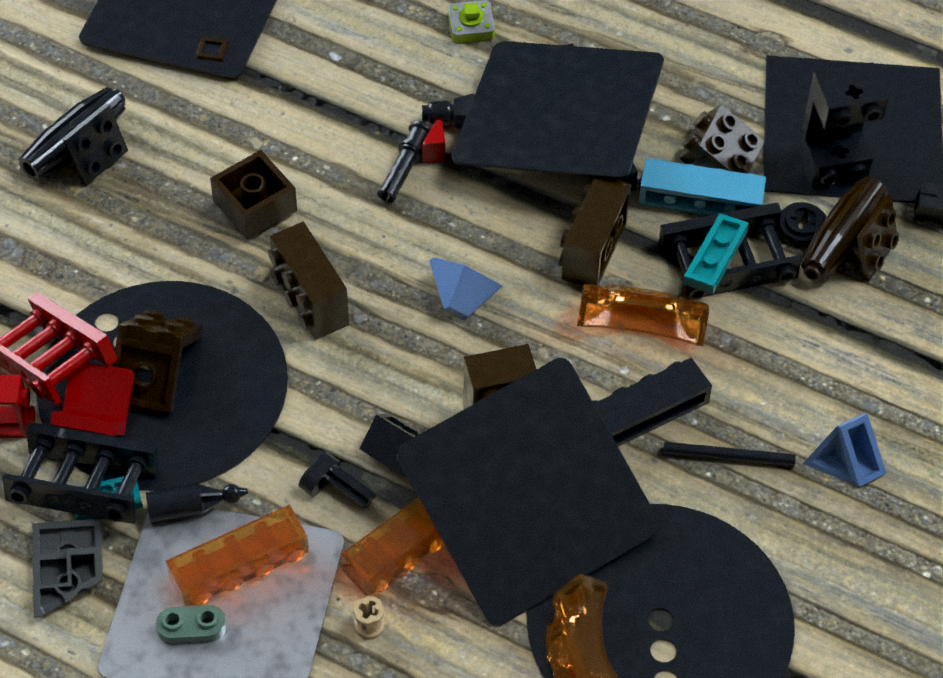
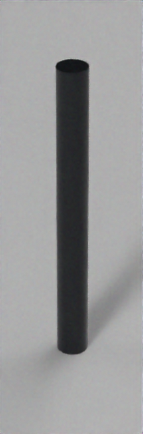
M664 442L663 455L795 467L796 454L675 442Z

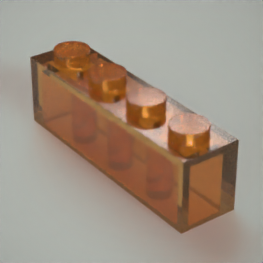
M415 499L341 553L342 571L365 596H371L376 591H384L395 577L402 572L407 573L411 571L422 557L429 552L434 553L443 546L444 543L420 499Z
M287 505L166 560L168 575L184 606L203 605L212 597L224 591L236 590L250 579L266 576L274 568L287 562L294 563L300 560L305 554L309 553L308 536L291 506Z

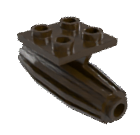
M863 177L838 200L815 232L802 260L801 267L804 269V274L808 279L815 282L828 280L853 254L861 261L864 280L870 281L875 272L882 268L886 256L891 250L896 248L899 242V233L896 228V211L893 208L892 196L887 195L886 187L880 183L881 181L874 179V177Z

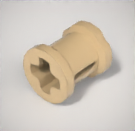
M373 596L358 599L353 607V614L356 617L354 621L355 631L364 639H375L384 632L385 628L382 602Z

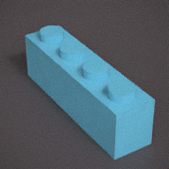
M646 158L638 205L707 216L761 206L766 176Z

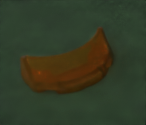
M584 284L577 326L638 331L703 347L709 316V304L687 300L683 296L638 287Z
M579 574L555 592L552 601L556 609L552 624L547 625L546 631L548 660L551 663L554 678H619L610 665L602 637V611L608 589L606 582Z

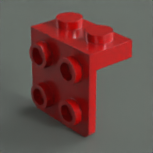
M86 362L68 376L63 410L52 411L50 424L108 436L125 435L134 372L130 369Z

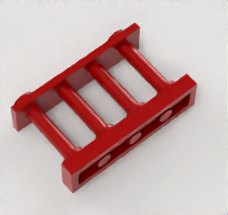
M36 292L28 298L33 309L30 312L31 316L0 338V367L12 375H21L23 383L31 387L39 398H47L58 405L62 400L55 385L90 359L93 361L97 359L106 366H110L118 358L105 333L39 292ZM36 327H46L15 351L11 352L7 349ZM53 338H64L30 364L25 361L27 357ZM72 348L81 349L48 375L41 372Z

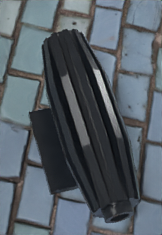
M106 87L76 103L37 136L19 157L20 167H22L28 177L38 182L72 162L81 183L87 186L128 151L116 122L126 109L124 95L118 89L114 88L112 90V88Z

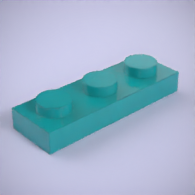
M719 213L685 273L683 284L713 294L748 231V222Z

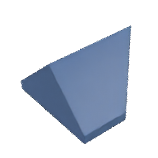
M435 257L429 260L444 310L463 320L502 287L501 284L466 265Z
M866 413L836 426L803 463L858 487L887 474L869 416Z

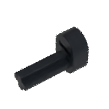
M328 452L320 455L304 472L299 481V487L312 497L318 495L327 484H330L363 509L370 507L376 497V493L341 469V462Z

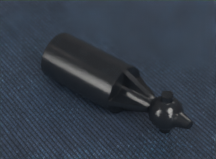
M195 484L146 492L150 522L204 514L222 500L229 504L238 502L242 496L248 494V488L227 484L222 490Z

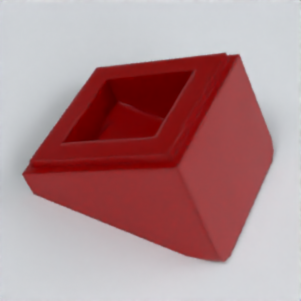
M436 120L422 144L423 163L444 162L446 160V142L443 122L441 120Z

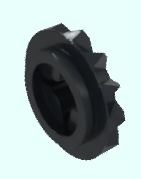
M792 203L782 210L779 229L783 230L784 238H793L795 244L798 241H805L809 245L815 232L826 219V215L819 207L811 203ZM804 217L807 218V225L800 229L798 227L799 224L804 220Z

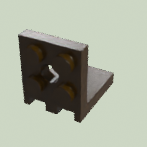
M145 310L144 313L135 315L133 318L119 324L115 346L118 360L113 363V366L130 369L134 372L130 405L170 413L174 408L182 350L201 338L203 325L193 324L194 319L176 316L174 320L163 317L164 313L160 311ZM140 366H146L151 370V382H143L139 378L138 369Z

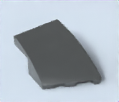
M101 519L32 523L34 618L42 617L103 581Z

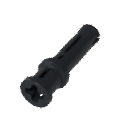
M418 120L410 123L406 139H403L398 146L399 155L377 192L379 198L383 201H386L388 195H390L388 203L395 202L414 163L422 159V144L432 128L427 123Z

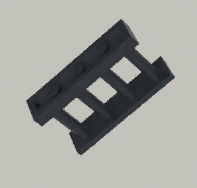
M779 203L721 213L748 222V231L738 248L744 266L727 269L713 294L684 285V278H681L678 299L680 302L699 300L706 296L776 282H788L798 278L802 262L801 256L786 257L775 232L779 229L782 214ZM719 214L660 226L658 245L661 253L674 251L684 275L692 263L687 248L702 245ZM763 234L773 260L756 263L746 237Z
M30 422L26 429V436L31 456L21 476L6 473L2 476L6 501L102 518L114 522L135 523L134 496H131V493L140 474L156 476L159 469L157 444ZM45 457L63 460L52 482L34 479ZM76 463L94 466L85 487L67 485V481ZM108 468L127 471L117 493L98 490Z

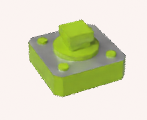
M489 1L451 3L448 6V18L453 42L456 44L490 41L495 38V25Z

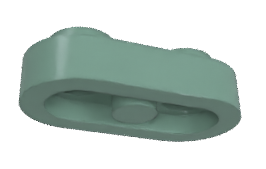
M214 605L170 607L158 615L156 629L159 638L168 644L213 642L221 638L225 633L226 619L223 611ZM208 617H211V618L214 619V620H213L212 622H210V623H204V622H202L205 618H208ZM171 620L179 621L176 625H168V622Z

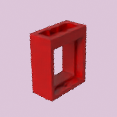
M0 375V405H13L0 406V438H27L26 429L30 422L35 423V407L30 406V389L24 387L21 375Z

